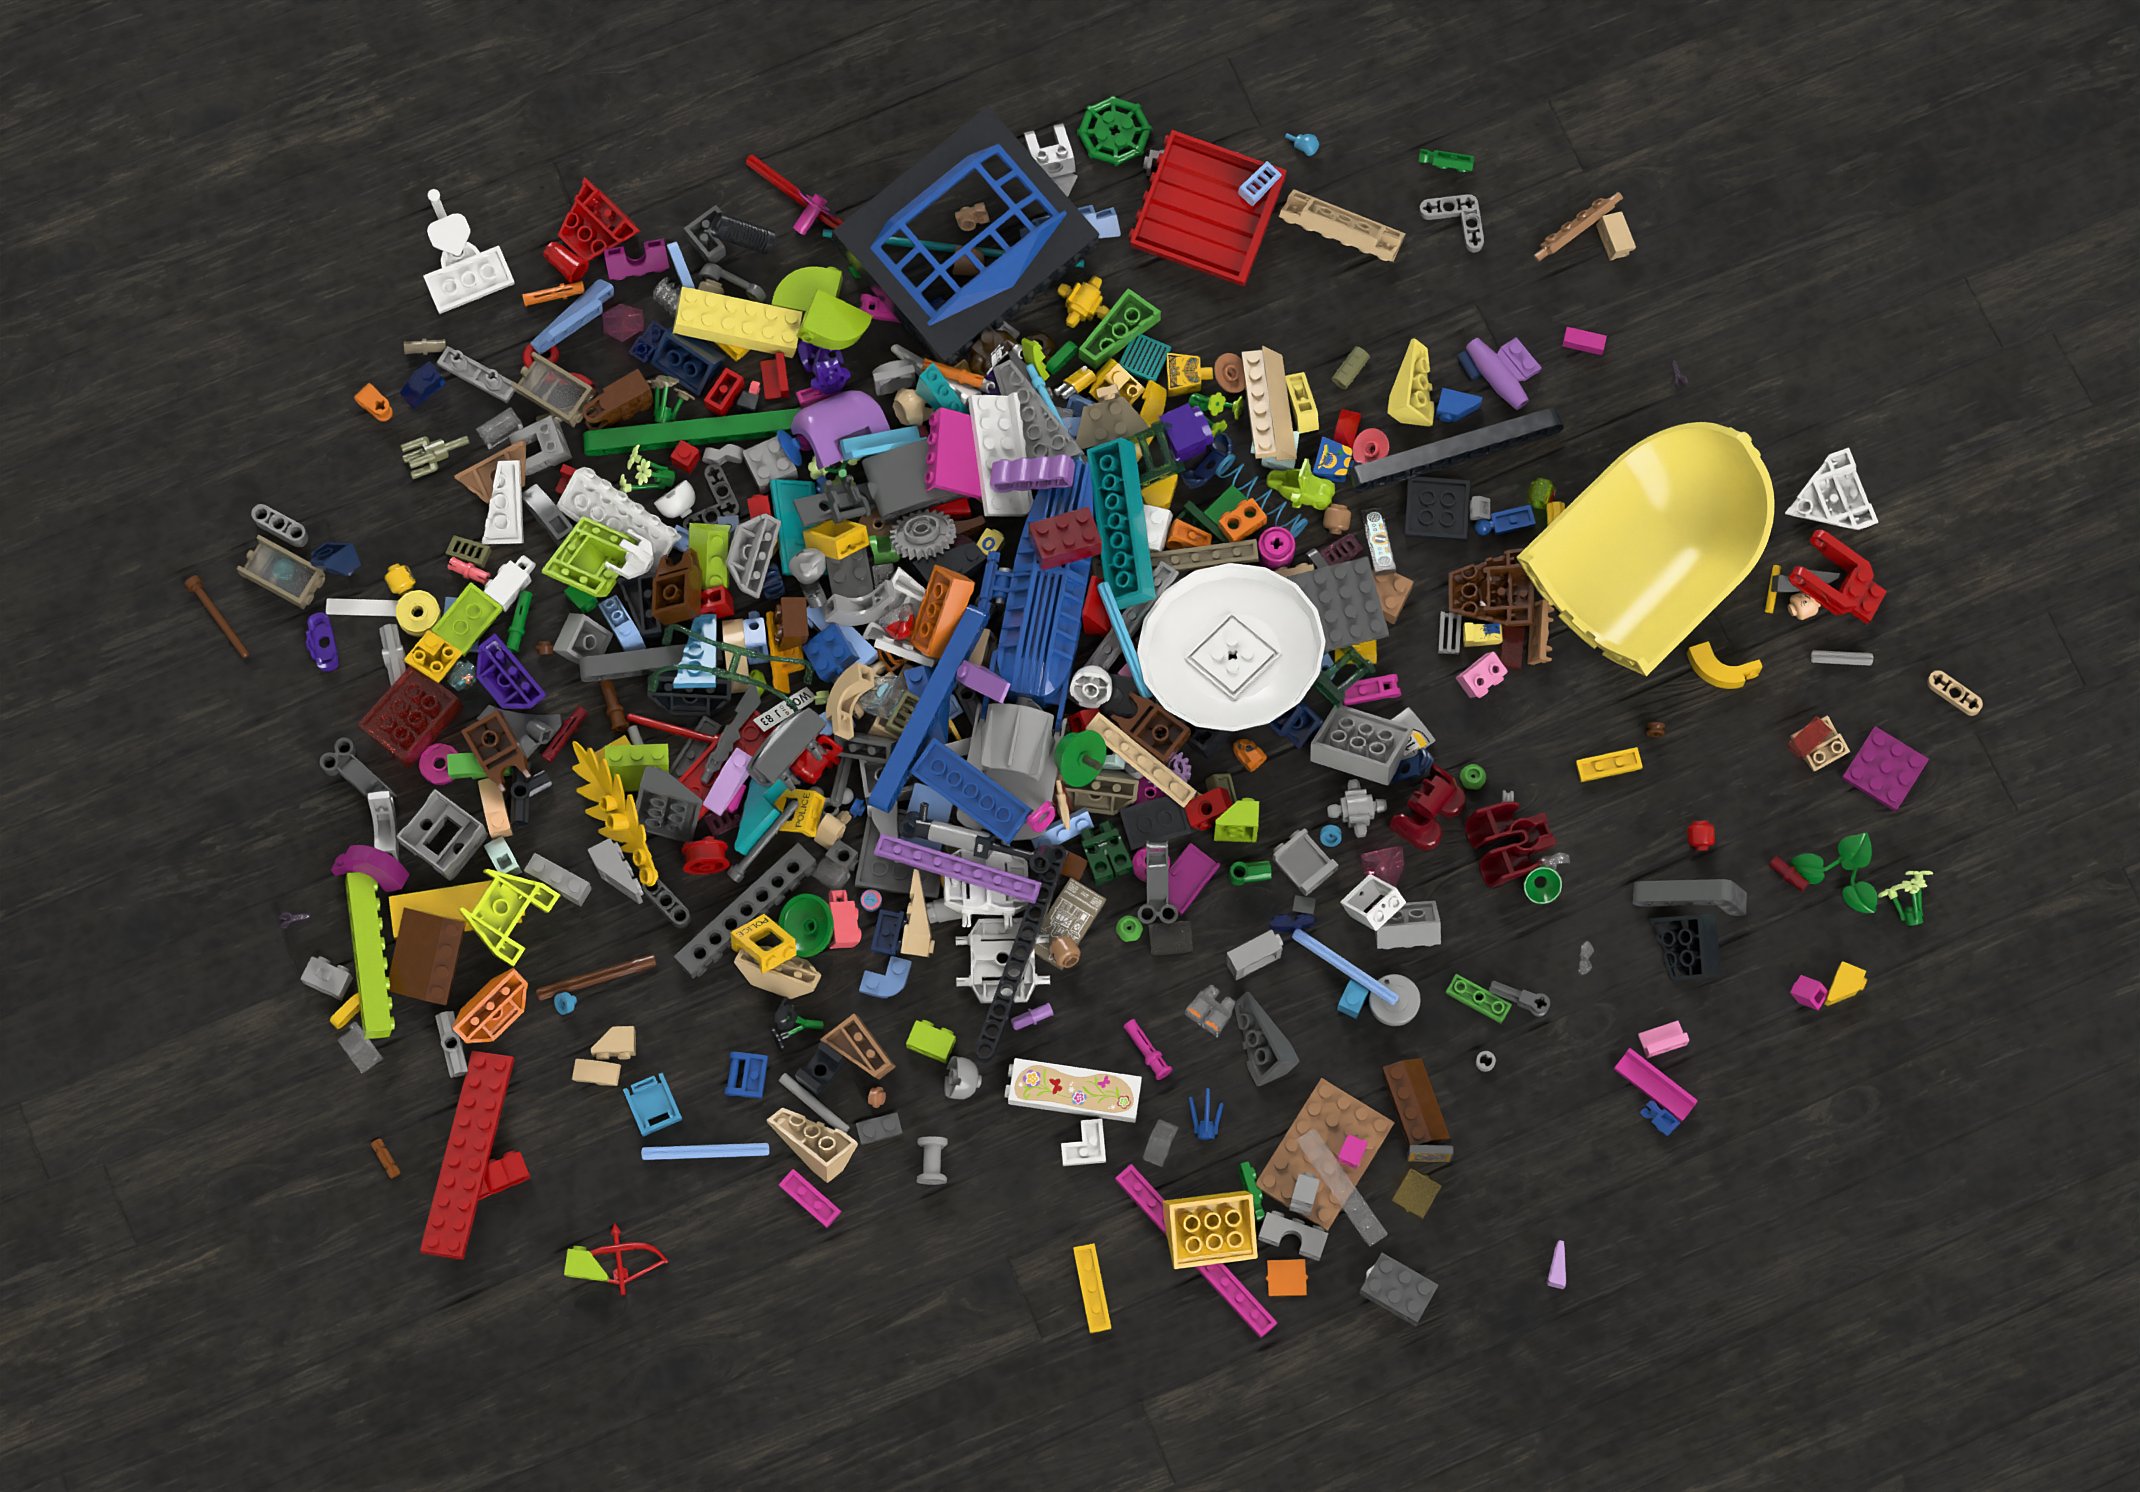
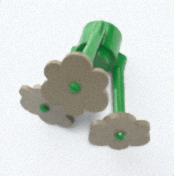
M658 375L656 380L646 381L648 385H651V388L655 389V410L653 415L655 416V422L666 423L675 420L683 400L695 399L686 391L674 388V391L678 392L676 396L679 397V400L673 412H671V408L665 407L668 387L679 383V379ZM664 386L661 406H659L660 389Z

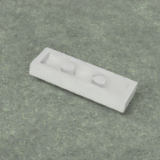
M887 634L880 635L874 644L876 648L922 665L930 666L931 668L936 665L938 658L926 656L909 642L904 641L900 643Z

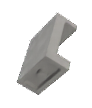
M1304 828L1302 831H1295L1289 837L1290 841L1285 845L1283 843L1279 844L1273 850L1272 860L1306 897L1337 871L1338 864L1325 855L1309 837L1308 831Z

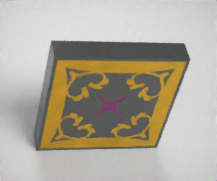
M1411 1145L1407 1153V1161L1450 1162L1453 1156V1146Z

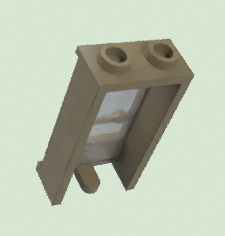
M533 351L531 355L534 358V362L530 368L524 366L521 369L523 377L517 384L512 381L510 385L518 394L523 395L574 427L576 423L583 419L582 411L589 402L596 398V392L588 384Z
M258 535L259 545L254 552L250 550L247 553L248 562L245 567L238 566L237 568L240 576L255 582L304 610L306 605H310L313 601L316 589L320 588L325 581L323 570L312 566L310 562Z

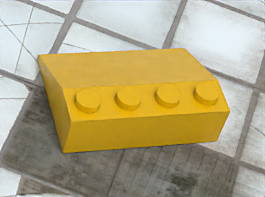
M1238 1191L1163 1201L1164 1223L1174 1269L1258 1258L1253 1194L1247 1191Z

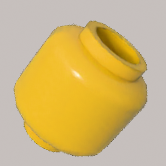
M395 564L388 568L389 572L385 575V581L393 594L402 596L414 589L413 585L416 581L408 566Z

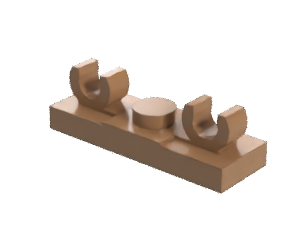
M1546 600L1535 602L1533 625H1529L1527 664L1535 665L1552 660V658L1546 656V652L1552 651V648L1547 646L1549 635L1548 623L1553 622V618H1549L1548 613L1553 612L1554 608L1548 606L1549 601Z

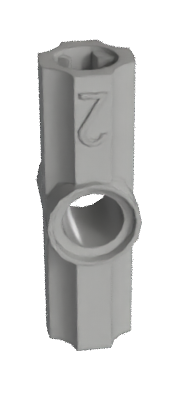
M397 624L384 625L379 629L383 644L382 655L385 666L388 669L390 684L392 688H404L409 685V679L405 665L406 662L404 661L406 655L404 647L401 645Z
M446 1011L439 1013L435 1017L450 1077L464 1076L468 1072L460 1036L452 1029L456 1020L454 1012ZM456 1040L457 1045L454 1048H447L449 1041Z

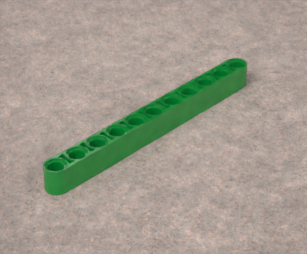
M801 409L586 431L583 433L584 454L587 456L627 453L632 452L633 448L637 445H640L638 451L677 447L681 440L693 446L776 437L777 431L780 429L789 435H793L791 424L793 418Z

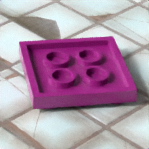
M1875 726L1842 779L1896 812L1929 759Z

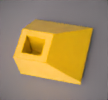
M1110 358L1097 372V380L1093 382L1089 393L1100 402L1096 389L1116 384L1120 397L1124 396L1132 405L1145 391V388L1122 366Z
M428 630L404 661L439 683L463 652Z

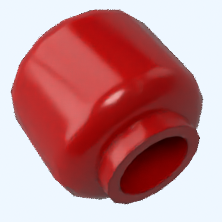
M1692 821V824L1687 827L1688 844L1695 846V851L1708 850V846H1712L1715 843L1714 826L1709 824V821Z

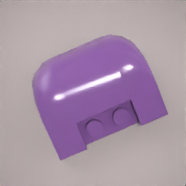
M849 390L798 411L793 418L791 431L793 435L802 434L807 438L815 453L816 466L819 470L844 459L840 440L890 431V427L881 407L871 396L862 391Z

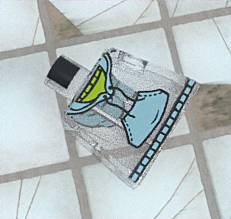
M899 676L874 677V687L863 693L859 697L858 702L866 713L890 719L904 692L908 691Z

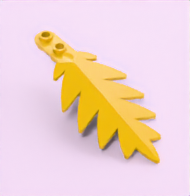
M573 741L572 744L580 763L573 766L572 769L590 782V784L577 788L576 791L590 800L599 802V805L586 809L585 813L605 821L606 827L598 830L600 834L612 840L627 843L620 847L621 850L633 853V862L640 869L639 877L641 883L653 886L658 879V872L654 867L651 853L645 842V827L643 824L639 825L633 796L628 794L626 801L620 775L615 774L614 782L612 781L605 758L601 759L599 767L593 749L588 748L586 752L577 741Z

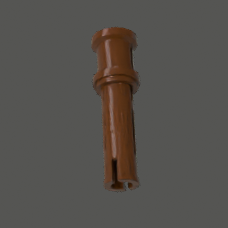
M612 680L599 681L607 705L606 715L610 717L612 732L619 733L627 730L630 726L623 714L625 711L624 707L619 705Z

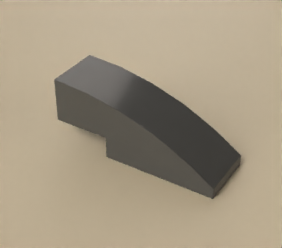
M1809 570L1827 584L1838 579L1840 574ZM1774 575L1772 577L1771 592L1787 593L1801 591L1790 583L1789 576Z

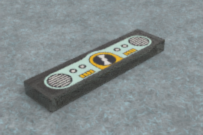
M1381 507L1361 510L1362 522L1375 576L1395 574L1396 567Z

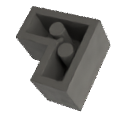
M717 205L684 228L686 239L706 263L714 264L726 256L725 246L718 238L711 235L712 221L719 212H722ZM721 217V219L719 220V222H718V224H717L716 234H717V229H718L719 223H720V221L722 220V217Z

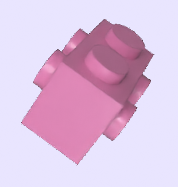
M1494 652L1483 655L1458 675L1456 679L1469 698H1481L1489 692L1487 688L1492 684L1495 686L1503 681V676L1508 671Z

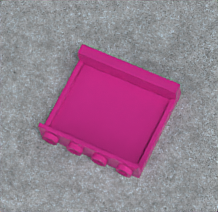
M941 407L931 413L929 418L930 434L927 440L929 452L926 457V463L928 464L925 475L926 491H930L935 487L982 500L971 416Z

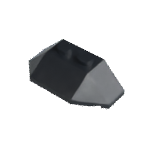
M678 670L648 675L647 696L669 715H705L711 717L731 700L732 679L717 673L716 687L674 688L673 683L675 677H677Z

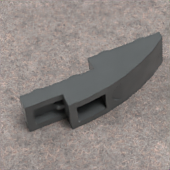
M534 484L522 493V501L541 527L546 529L557 546L560 547L573 530V526L547 494L537 484Z

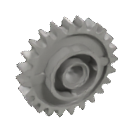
M926 509L924 513L918 510L917 514L910 512L909 517L903 516V521L897 520V525H893V530L890 531V542L893 550H896L897 555L902 554L903 558L909 556L910 560L914 557H917V560H920L921 557L928 559L929 555L936 557L937 552L943 554V549H949V544H954L953 539L956 538V527L953 519H950L949 515L944 516L943 511L937 514L936 509L932 512Z

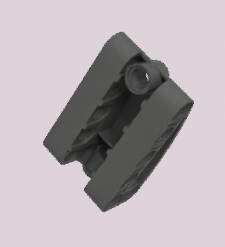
M928 439L900 446L868 457L862 461L868 480L869 491L873 500H875L881 520L885 525L897 523V520L902 521L903 516H910V512L917 514L918 510L924 513L926 509L967 497L966 495L935 487L930 491H926L925 475L928 465L926 463V457L929 452Z

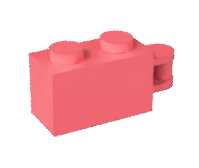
M830 890L828 905L833 914L834 929L829 941V949L852 948L861 940V930L857 924L858 909L855 908L854 901L847 900L846 890Z

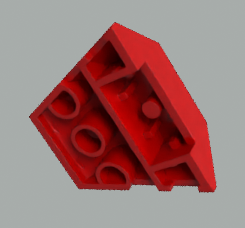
M584 177L583 185L578 195L576 194L574 198L575 202L571 211L568 212L558 236L579 257L590 261L604 253V250L613 248L641 231L606 194Z

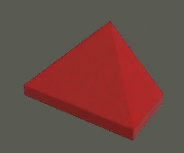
M1342 409L1333 441L1352 449L1361 414Z

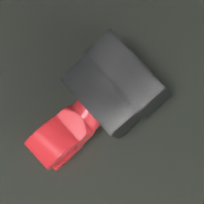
M752 381L749 392H742L737 403V413L739 415L758 413L757 409L760 404L758 395L760 392L759 382Z

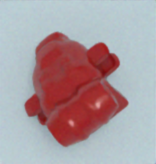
M819 733L815 740L827 751V754L821 755L823 759L817 761L805 749L791 764L792 772L803 779L804 782L815 784L822 776L825 766L832 769L834 764H838L840 758L837 755L842 752L843 748L834 742V735L826 736Z

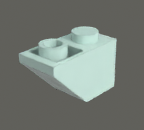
M503 836L484 845L498 872L512 876L522 872Z

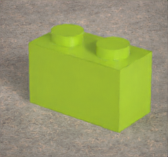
M916 1020L906 1043L907 1048L946 1064L956 1042V1036L946 1028L939 1030L934 1028V1024L926 1020L919 1022Z

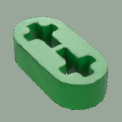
M1068 341L1047 362L1046 369L1052 375L1056 374L1077 353L1079 347L1072 341Z

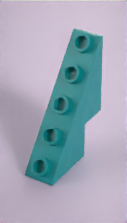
M932 362L919 376L915 393L934 408L933 412L942 407L970 415L957 394Z
M753 778L749 783V791L744 803V812L739 824L737 840L735 841V850L745 856L782 814L774 802L788 787L780 779L773 786L768 787L758 785Z

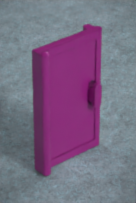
M1192 843L1186 847L1168 870L1169 903L1174 904L1181 915L1220 867V863H1216Z

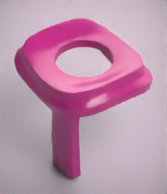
M1048 800L1045 801L1034 813L1026 818L1025 823L1033 832H1042L1053 821L1055 810L1052 803ZM1048 811L1046 817L1038 823L1041 816Z

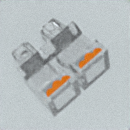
M1210 985L1204 992H1199L1195 1000L1185 1009V1015L1197 1024H1202L1204 1029L1218 1038L1231 1019L1236 1002L1226 996L1221 1004L1215 1001V998L1220 991L1213 985Z

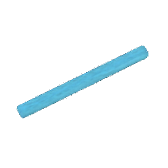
M1102 582L1097 585V588L1141 697L1149 699L1153 694L1144 683L1140 661L1109 583Z

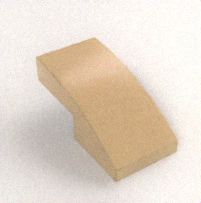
M576 1059L572 1080L576 1082H591L598 1085L617 1086L621 1065Z

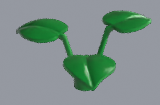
M1867 832L1843 838L1838 844V851L1841 857L1826 867H1823V859L1812 853L1798 855L1790 861V866L1795 867L1796 872L1809 881V884L1820 883L1824 879L1823 871H1828L1837 864L1842 863L1844 869L1852 870L1851 886H1846L1843 889L1845 902L1854 910L1862 913H1874L1876 911L1878 896L1874 887L1863 881L1855 884L1858 868L1866 867L1872 858V846Z

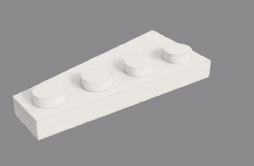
M520 460L498 461L482 544L524 543Z

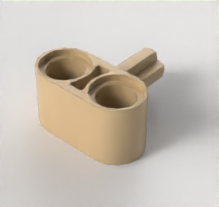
M841 811L837 817L830 813L826 814L818 826L814 841L829 851L837 839H842L846 824L851 820L849 812Z

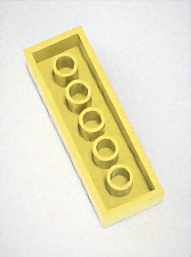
M682 287L678 298L673 333L771 354L784 352L785 357L793 358L797 348L798 337L796 335L800 328L802 312Z

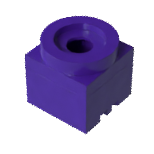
M1189 403L1159 416L1158 431L1176 465L1205 453L1206 446L1214 442L1209 424L1197 405L1191 408Z

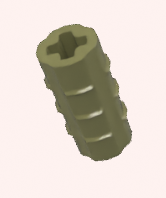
M1355 347L1348 354L1340 368L1337 369V372L1332 377V381L1340 388L1347 389L1369 360V354L1362 348Z

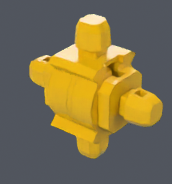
M1094 276L1088 283L1083 282L1082 285L1076 283L1073 289L1066 284H1061L1058 288V294L1064 299L1065 297L1067 298L1065 306L1068 308L1067 312L1069 313L1066 319L1068 326L1074 328L1080 320L1084 322L1086 319L1092 321L1095 314L1103 320L1110 311L1106 306H1101L1103 297L1100 296L1101 292L1099 289L1102 280L1099 277Z

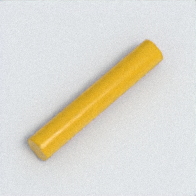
M1773 565L1765 607V612L1773 613L1777 592H1771L1772 577L1780 575L1781 566Z

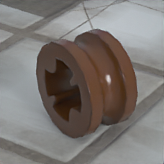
M1649 722L1646 724L1648 731H1646L1647 736H1665L1663 731L1665 728L1664 723Z

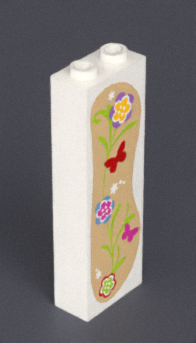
M1017 1058L1014 1059V1064L1009 1065L1008 1077H1012L1011 1085H1006L1005 1090L1008 1104L1133 1123L1136 1121L1142 1077Z

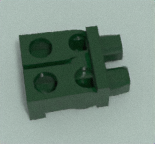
M1110 821L1099 825L1102 833L1100 835L1094 836L1091 828L1081 831L1082 849L1096 886L1113 880V873L1118 878L1134 872L1132 861L1117 828H1113Z

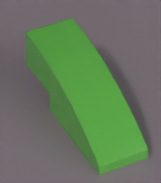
M474 753L447 754L448 775L450 779L472 777V779L488 778ZM512 766L505 770L504 776L512 775Z

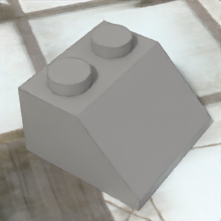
M569 613L553 651L567 660L579 664L578 660L580 658L605 654L613 633L584 614Z

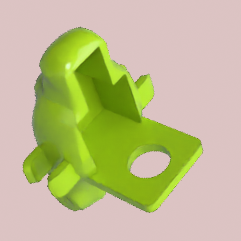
M1306 458L1301 469L1272 470L1266 480L1267 486L1279 491L1284 498L1293 502L1292 507L1300 508L1301 504L1307 506L1312 505L1318 510H1325L1332 503V497L1335 494V484L1328 479L1314 476L1311 472L1309 459Z

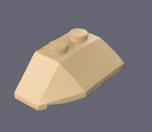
M759 946L764 951L772 949L769 946ZM743 948L740 949L734 961L751 985L784 997L786 996L789 999L813 992L821 978V974L816 971L808 960L797 956L792 957L764 974L760 972L759 962Z

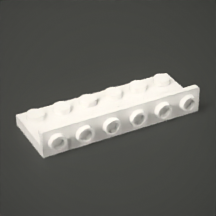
M1014 392L1008 396L971 395L968 397L984 515L1024 517L1029 514L1034 502L1031 490H1013L1011 492L999 493L994 492L990 486L993 462L1000 461L1001 459L1013 461L1022 457L1026 458V441L1023 437V421L1020 416L1018 395Z
M582 467L574 472L556 505L560 511L577 523L584 516L626 535L628 529L633 530L635 534L649 540L652 543L654 562L647 572L648 574L656 573L662 555L667 554L668 556L674 544L681 539V536L674 528L662 523L659 517L648 513L641 504L630 500L627 494L616 490L609 481L601 479L592 469Z

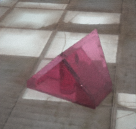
M619 304L602 313L603 333L622 342L636 333L644 331V315L641 309Z
M1402 845L1361 854L1363 873L1366 876L1371 874L1396 887L1405 865Z

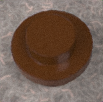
M539 641L538 645L534 646V649H537V654H553L554 645H551V641Z

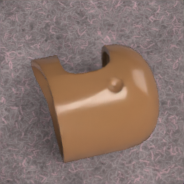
M956 246L955 253L963 248V246ZM973 247L971 252L984 266L985 257L983 252ZM965 255L954 263L953 275L977 276L980 273Z

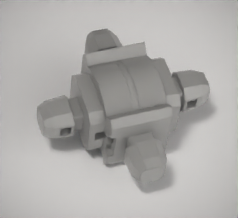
M1353 779L1349 780L1348 791H1345L1344 798H1340V805L1333 804L1327 807L1328 817L1339 818L1341 815L1342 822H1348V828L1354 827L1356 837H1365L1367 833L1366 826H1369L1370 819H1374V811H1377V813L1386 811L1387 803L1384 799L1373 801L1372 794L1367 795L1366 789H1361L1359 781Z

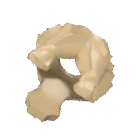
M901 388L897 391L893 403L896 417L903 425L922 426L924 421L929 420L934 408H926L925 403L927 402L915 393L916 390Z

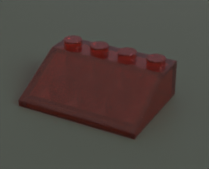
M410 665L357 725L391 756L409 769L464 706L458 697L440 683L435 682Z

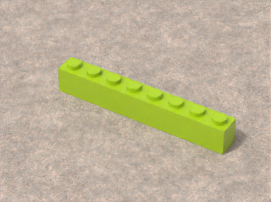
M361 872L347 873L345 885L364 1039L390 1037L391 1031L395 1029L394 1017H390L389 1011L392 1009V998L387 995V990L390 989L389 977H385L387 958L383 957L382 950H385L384 937H380V930H382L383 925L382 918H378L377 913L380 910V900L375 896V891L378 890V883L369 875Z

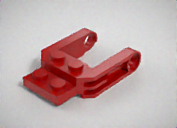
M1824 530L1814 531L1809 540L1811 544L1820 550L1822 555L1849 574L1846 576L1839 591H1837L1806 568L1797 566L1793 568L1789 576L1790 583L1815 599L1816 602L1834 615H1843L1850 612L1868 624L1887 591L1872 581L1874 574L1870 562Z

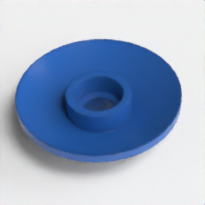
M782 429L778 430L777 437L787 457L796 466L802 465L800 452L802 444L797 437L792 438Z

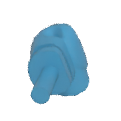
M1288 133L1285 135V138L1295 142V148L1304 151L1307 156L1313 155L1319 147V142L1315 135L1299 134L1298 137Z

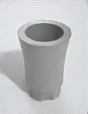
M944 898L926 903L930 923L962 919L960 913L944 905Z

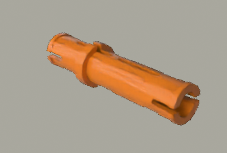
M583 281L567 285L562 283L558 287L523 294L525 306L560 298L568 299L569 296L584 294L585 289Z
M925 358L921 371H925L933 362L945 378L958 381V384L961 385L965 383L981 388L984 379L983 375L968 372L965 368L958 369Z

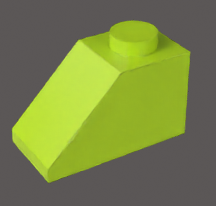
M573 1246V1249H568L564 1272L566 1277L609 1282L608 1275L592 1254L586 1251V1247Z

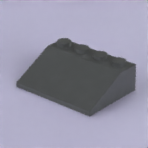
M646 766L636 802L639 825L643 824L645 832L685 843L693 842L703 800L667 771H663L658 767Z

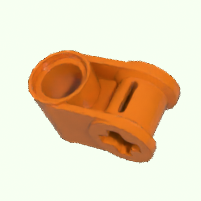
M370 383L366 384L354 396L356 402L377 420L384 422L392 417L393 411L388 400Z

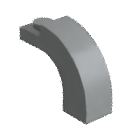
M885 580L873 592L859 598H847L833 594L822 605L825 622L831 624L834 622L840 626H858L884 617L890 612L889 604L896 599L893 582Z
M389 791L368 793V802L374 825V848L386 852L399 861V844L396 837L398 829L393 797L390 796Z

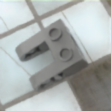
M1063 123L1053 126L1057 145L1040 149L1034 130L1024 133L1028 152L1051 178L1076 172L1073 152Z
M552 416L533 423L509 436L511 445L520 440H524L526 445L539 440L542 452L526 459L525 475L534 474L551 465L556 466L572 458L560 423Z

